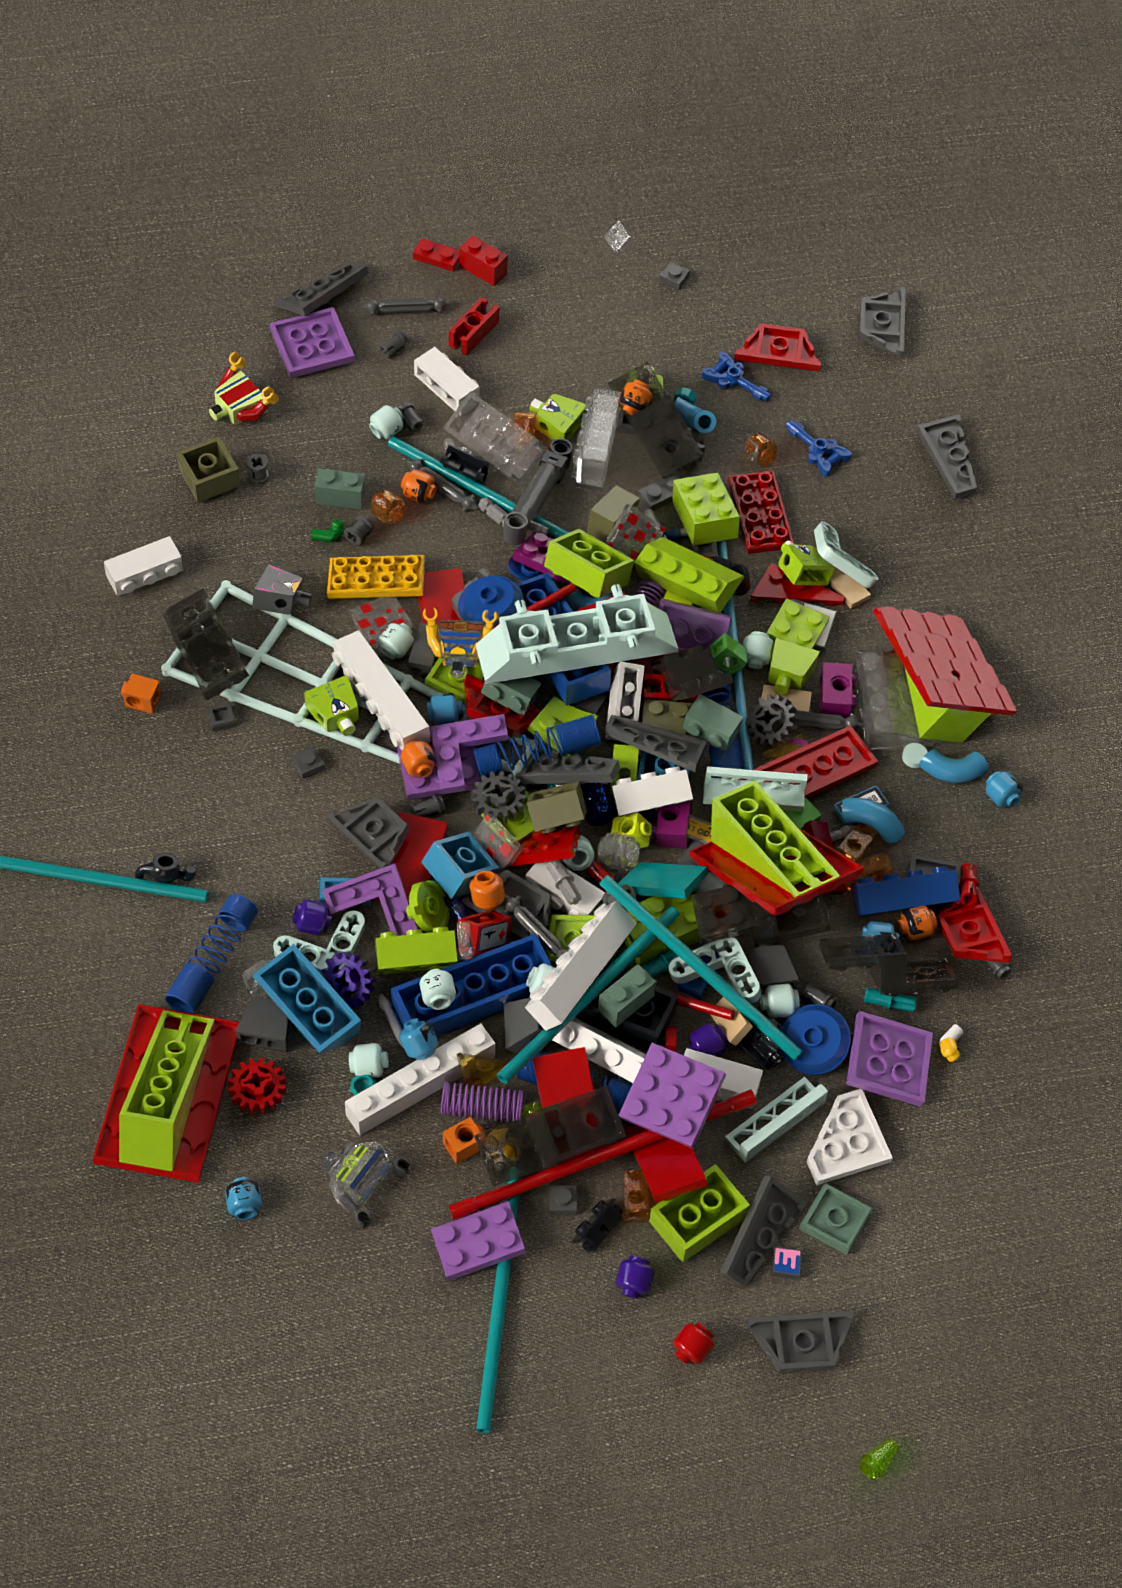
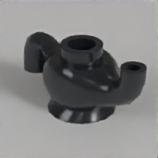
M159 853L153 858V862L137 868L135 878L143 879L144 874H149L161 883L170 884L176 879L191 881L196 876V868L188 866L185 870L180 869L178 858L175 855Z

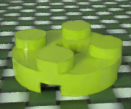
M433 880L412 885L409 905L406 908L407 915L426 933L433 932V928L445 927L449 922L450 907L449 904L445 905L443 897L446 894L443 888Z

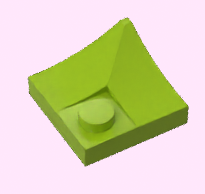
M554 696L530 724L528 731L532 734L537 731L542 740L548 744L546 730L549 727L560 746L555 725L579 719V717L584 718V716H589L592 713L579 710L570 705L566 706L563 701ZM593 714L596 721L598 716L596 714ZM549 731L551 747L559 752L555 744V741Z

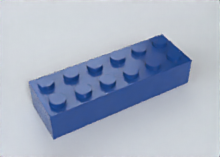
M548 572L516 583L522 591L526 608L559 590ZM564 598L543 609H548L549 616L573 612ZM607 664L547 674L566 706L610 690L611 670Z
M533 934L441 969L452 975L456 997L449 1007L436 1010L424 1004L419 985L422 977L391 988L392 1005L402 1026L414 1018H417L419 1021H428L437 1037L504 1011V1004L507 1002L530 998L529 987L526 986V982L534 966L538 967L543 963L552 965L537 935Z

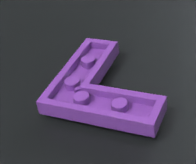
M504 714L431 726L441 794L466 790L460 748L509 740Z
M396 864L322 890L330 914H335L379 898L391 932H396V936L406 935V931L418 929L416 922L407 915L406 908L409 905V900Z

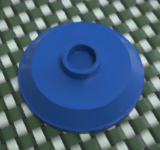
M487 576L472 582L465 588L459 598L458 609L464 622L483 624L481 629L483 630V626H486V622L482 618L485 610H488L487 618L490 621L494 619L495 611L498 612L499 617L510 616L517 613L515 602L519 600L521 605V600L524 599L520 587L513 580L503 576Z
M812 1004L797 1009L786 1019L781 1029L791 1041L803 1050L793 1060L781 1049L783 1057L792 1068L806 1075H823L835 1070L843 1063L850 1050L851 1033L846 1020L839 1012L825 1005Z

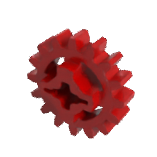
M261 1057L259 1062L255 1063L253 1058H250L248 1065L240 1062V1070H232L233 1078H228V1085L230 1087L228 1092L229 1096L232 1097L233 1105L240 1103V1111L243 1112L250 1108L251 1115H254L256 1109H260L263 1115L265 1114L266 1107L274 1110V1102L282 1103L281 1094H286V1078L282 1076L281 1067L274 1069V1061L271 1060L268 1064H264V1058Z

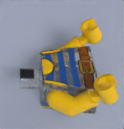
M425 608L423 617L428 621L426 632L431 650L436 657L442 659V665L451 666L450 674L452 676L463 677L465 675V667L477 666L479 658L476 644L494 629L493 624L499 619L498 612H494V619L492 621L487 618L488 610L483 612L482 618L486 622V626L481 621L438 620V624H436L435 619L438 616L436 608H434L435 616L433 618L426 616Z

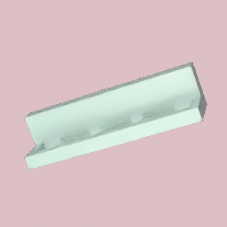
M708 766L706 768L703 804H712V799L756 780L781 810L803 812L804 792L807 784L806 774ZM711 776H718L723 778H711ZM791 782H792V783H800V785H794V784H788V783H791Z
M804 1077L726 1135L724 1140L746 1163L823 1105L826 1101L828 1090L822 1084L815 1088ZM804 1087L809 1092L800 1100H795L796 1092ZM780 1104L792 1105L780 1115H776V1107ZM760 1119L772 1120L760 1130H756V1122ZM740 1134L752 1135L741 1143V1146L735 1140Z

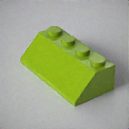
M664 537L646 544L634 562L639 577L654 581L663 589L706 610L717 613L722 612L744 578L743 575Z

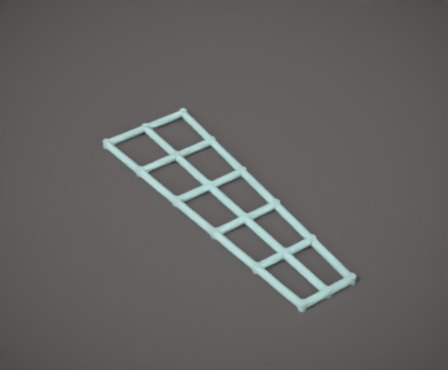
M224 580L221 583V587L198 619L192 623V627L170 658L161 666L162 674L165 677H173L228 698L231 702L236 701L291 722L296 727L307 728L359 748L362 752H369L400 764L397 752L373 744L382 731L378 719L365 739L352 735L344 736L337 729L327 732L318 722L306 718L310 712L306 708L305 703L299 712L295 714L240 693L261 662L316 687L332 681L341 665L337 666L333 660L322 678H319L267 654L287 624L333 647V641L338 640L291 614L287 615L262 610L279 620L258 650L205 627V624L227 593L250 605L253 603V595L232 585L228 580ZM198 634L252 658L232 688H226L174 668ZM383 663L393 678L401 683L399 686L405 694L409 688L429 698L433 695L443 694L414 679L411 675H406ZM354 693L358 706L369 710L364 697L360 698ZM462 704L463 717L460 721L472 720L473 718L467 716L466 705ZM522 734L514 737L508 736L509 739L512 738L514 742L522 745ZM527 737L532 749L534 750V748H536L535 740ZM524 739L526 747V757L528 760V758L531 755V751L527 745L526 740ZM501 759L503 771L513 774V781L518 780V775L524 767L521 760L519 759L513 771L510 769L507 761Z

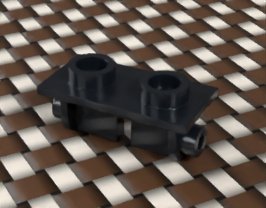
M451 444L448 445L446 455H443L440 460L443 467H447L455 472L461 470L463 471L462 475L474 480V482L486 481L490 463Z
M749 1021L753 1027L738 1044L766 1072L783 1062L784 1059L780 1054L779 1048H776L766 1037L763 1038L761 1036L762 1032Z
M614 1197L606 1201L602 1199L591 1210L593 1213L592 1217L588 1221L584 1220L576 1228L575 1232L577 1235L572 1240L573 1243L581 1240L583 1242L582 1248L589 1253L598 1248L607 1236L600 1229L601 1226L610 1232L622 1218L623 1210L618 1205L612 1206V1203L616 1200Z

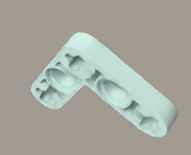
M821 521L814 530L818 553L826 561L858 583L871 589L878 581V576L867 566L840 548L837 531L830 524Z
M354 910L345 913L327 949L284 935L274 941V955L277 957L281 954V948H284L286 945L290 947L295 944L303 955L308 952L316 955L315 960L310 963L323 977H326L322 969L328 967L326 961L333 959V955L351 951L353 955L365 929L364 916L362 913ZM354 920L358 921V925L355 924L353 926L351 934L348 933L349 923H353ZM340 940H347L350 946L347 949H339L336 943ZM343 963L339 967V969H342L343 966H346V963Z
M726 936L693 950L698 957L704 955L711 956L712 960L707 965L713 970L724 967L734 989L749 1003H755L761 997L759 982L736 938ZM729 946L732 952L728 953L725 947ZM714 951H717L720 958L716 959ZM680 957L675 958L669 964L671 978L676 983L683 984L700 977ZM743 965L746 969L742 974L736 975L732 973L733 967ZM682 967L685 972L680 974L677 969ZM745 981H747L750 989L753 990L750 994L745 991L743 984Z

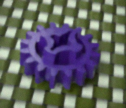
M351 951L335 954L333 959L327 960L328 967L322 969V972L326 975L324 979L350 1008H356L364 1005L363 1002L371 999L368 993L375 991V988L371 986V982L376 981V978L370 976L374 968L366 967L368 959L360 961V953L352 955ZM343 963H346V966H343L342 969H339V967ZM355 991L358 992L356 996L351 997V994H354Z

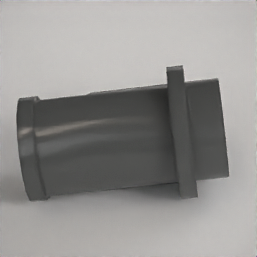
M402 331L394 332L393 337L383 345H380L379 349L380 351L385 350L382 354L389 358L399 348L406 347L408 338Z
M404 402L398 407L412 431H418L423 427L424 421L414 411L413 404Z
M432 795V798L412 805V810L415 812L424 809V811L414 815L426 817L436 812L442 813V810L445 809V804L440 795Z
M986 961L993 969V975L999 977V979H1005L1012 973L1011 963Z
M811 983L807 985L802 994V998L813 1004L834 1008L837 1002L833 994L828 995Z

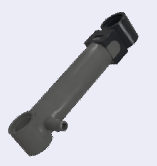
M562 438L553 440L550 443L549 451L546 450L541 457L538 470L512 512L505 516L502 537L506 543L510 545L522 544L526 539L528 529L537 533L548 534L549 528L534 522V519L556 483L559 484L566 469L570 467L573 449L570 441Z

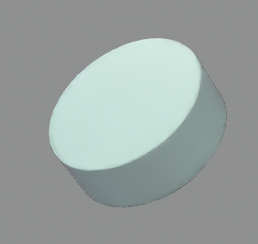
M910 743L903 750L902 760L911 768H919L921 759L928 753L927 749L919 743Z

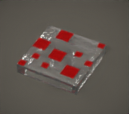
M626 504L605 544L630 557L635 562L646 544L661 538L666 527L630 504Z
M380 597L350 610L352 620L372 649L380 646L378 639L391 623L399 625L404 623L414 632L413 624L396 597Z
M487 814L472 834L498 865L497 875L508 870L524 849L493 814Z

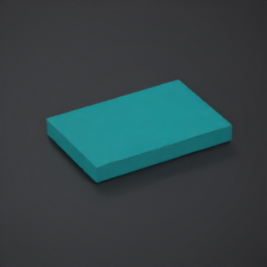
M639 862L618 884L620 886L624 884L631 886L636 895L686 899L708 875L707 866Z

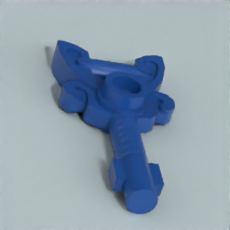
M724 351L720 352L719 362L713 368L702 370V378L718 383L719 388L726 389L728 386L735 387L739 385L751 392L752 396L759 401L763 399L768 402L771 398L767 388L761 385L758 387L743 378V364L741 362L734 363L733 359ZM725 368L728 369L727 372L720 374Z
M793 420L787 422L788 432L794 437L798 436L810 446L808 461L812 464L816 463L824 476L830 475L831 467L837 462H847L851 459L852 452L838 446L836 440L829 439L827 441L823 438L815 440L799 422L795 423ZM833 454L826 460L823 458L826 455Z

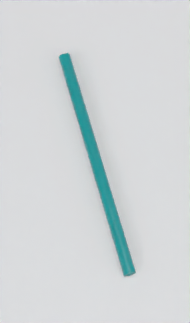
M392 436L388 441V446L413 460L420 458L423 460L422 465L425 467H429L436 473L482 498L487 497L493 504L509 513L512 512L517 504L488 487L474 482V480L462 475V473L443 467V464L437 459L395 436ZM538 515L534 519V522L548 527V534L554 538L569 533Z
M0 856L1 869L204 903L207 902L209 891L204 889Z
M609 875L604 877L599 884L789 1057L795 1060L802 1053L803 1050Z
M671 906L657 920L668 928L680 916V913L675 907ZM647 929L592 982L564 1021L547 1031L543 1029L497 1073L498 1079L502 1083L507 1084L631 964L657 936Z
M517 1167L510 1168L508 1184L522 1179L523 1170ZM520 1194L505 1200V1202L509 1201L516 1222ZM512 1258L497 1263L476 1431L479 1433H490Z

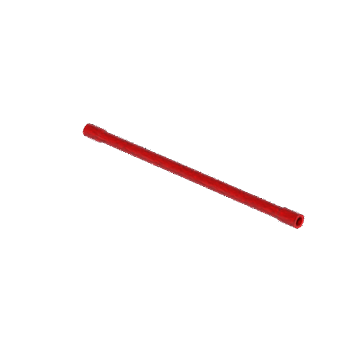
M752 1089L714 1104L705 1123L756 1105L757 1101ZM649 1130L476 1197H469L448 1205L450 1213L455 1221L474 1214L485 1207L666 1137Z

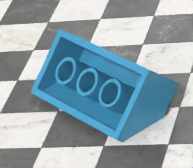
M295 944L291 945L252 975L319 1054L342 1046L360 1032V1018Z

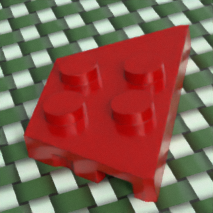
M760 323L754 333L745 340L743 347L735 351L734 360L812 371H820L821 362L817 360L814 354L815 349L812 343L808 341L805 329Z
M469 673L466 674L464 692L467 716L477 719L504 714L509 737L527 732L530 724L542 711L531 705L525 715L518 714L509 707H505L482 694L481 691L485 681Z
M560 825L556 827L557 830L544 834L542 831L533 832L530 837L513 847L506 857L502 854L495 859V862L499 864V868L574 858L576 856L574 848L578 847L580 832L577 825L573 827Z
M979 888L976 891L977 901L974 905L967 906V899L965 905L960 900L955 901L950 908H946L937 915V922L954 958L1004 963L1012 962V954Z

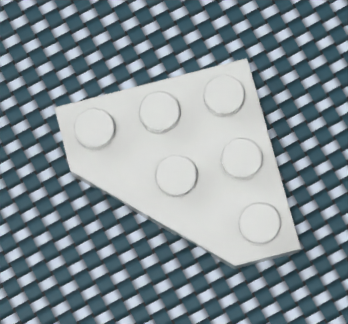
M862 1089L837 1096L807 1159L808 1167L816 1185L888 1164L892 1161V1155Z

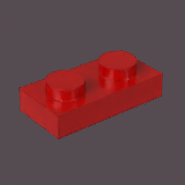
M421 238L413 252V259L454 272L459 262V250Z

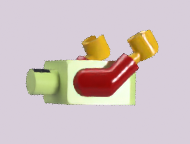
M233 352L229 356V362L232 366L227 368L214 392L216 405L209 409V413L215 421L226 416L235 425L242 422H255L268 412L269 403H277L278 395L269 386L265 387L261 392L242 371L237 372V369H241L246 365V360L243 357L239 358V354Z

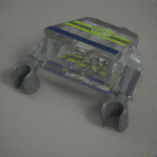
M375 1141L359 1144L347 1143L338 1154L330 1151L323 1160L324 1166L327 1167L326 1173L330 1179L329 1187L335 1200L348 1213L352 1212L355 1215L354 1221L359 1228H364V1224L359 1221L358 1217L364 1215L371 1221V1213L367 1209H359L357 1207L358 1204L363 1206L392 1167L393 1173L396 1176L404 1177L406 1172L398 1165H403L406 1168L410 1166V1161L407 1157L401 1156L396 1158L394 1157L395 1153Z

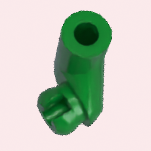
M335 519L331 523L332 527L327 530L313 528L311 540L334 541L343 535L345 530L344 522Z

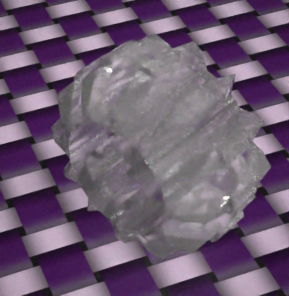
M615 832V834L607 833L599 841L597 860L602 862V866H609L611 870L618 869L622 871L625 869L629 871L639 861L640 844L635 842L634 837H628L626 833L622 835Z

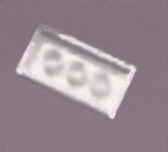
M593 388L592 396H587L585 410L588 411H586V414H583L581 422L582 431H579L577 445L580 446H578V449H575L573 463H577L574 464L572 477L576 478V488L603 492L619 418V398L621 392Z
M471 391L443 427L454 438L518 485L521 484L547 449L539 440Z

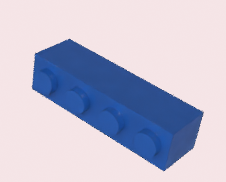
M947 866L932 868L933 873L923 874V870L907 872L908 877L898 878V873L883 875L882 881L874 882L873 877L858 879L859 884L851 885L855 914L866 915L959 901L960 895L956 870L948 871Z

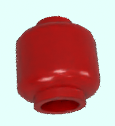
M696 1322L695 1325L688 1323L673 1340V1346L677 1350L674 1355L686 1365L690 1361L697 1365L701 1364L714 1348L712 1340L714 1335L699 1322Z

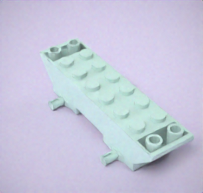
M617 584V589L616 585L611 587L614 597L608 600L597 601L595 609L549 616L548 609L527 611L525 601L521 600L520 605L518 600L515 602L517 613L499 617V625L476 644V650L485 684L676 653L678 652V646L667 613L647 603L644 594L634 596L623 595L621 585Z

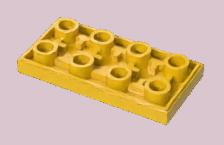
M425 556L330 558L327 597L328 599L423 596Z

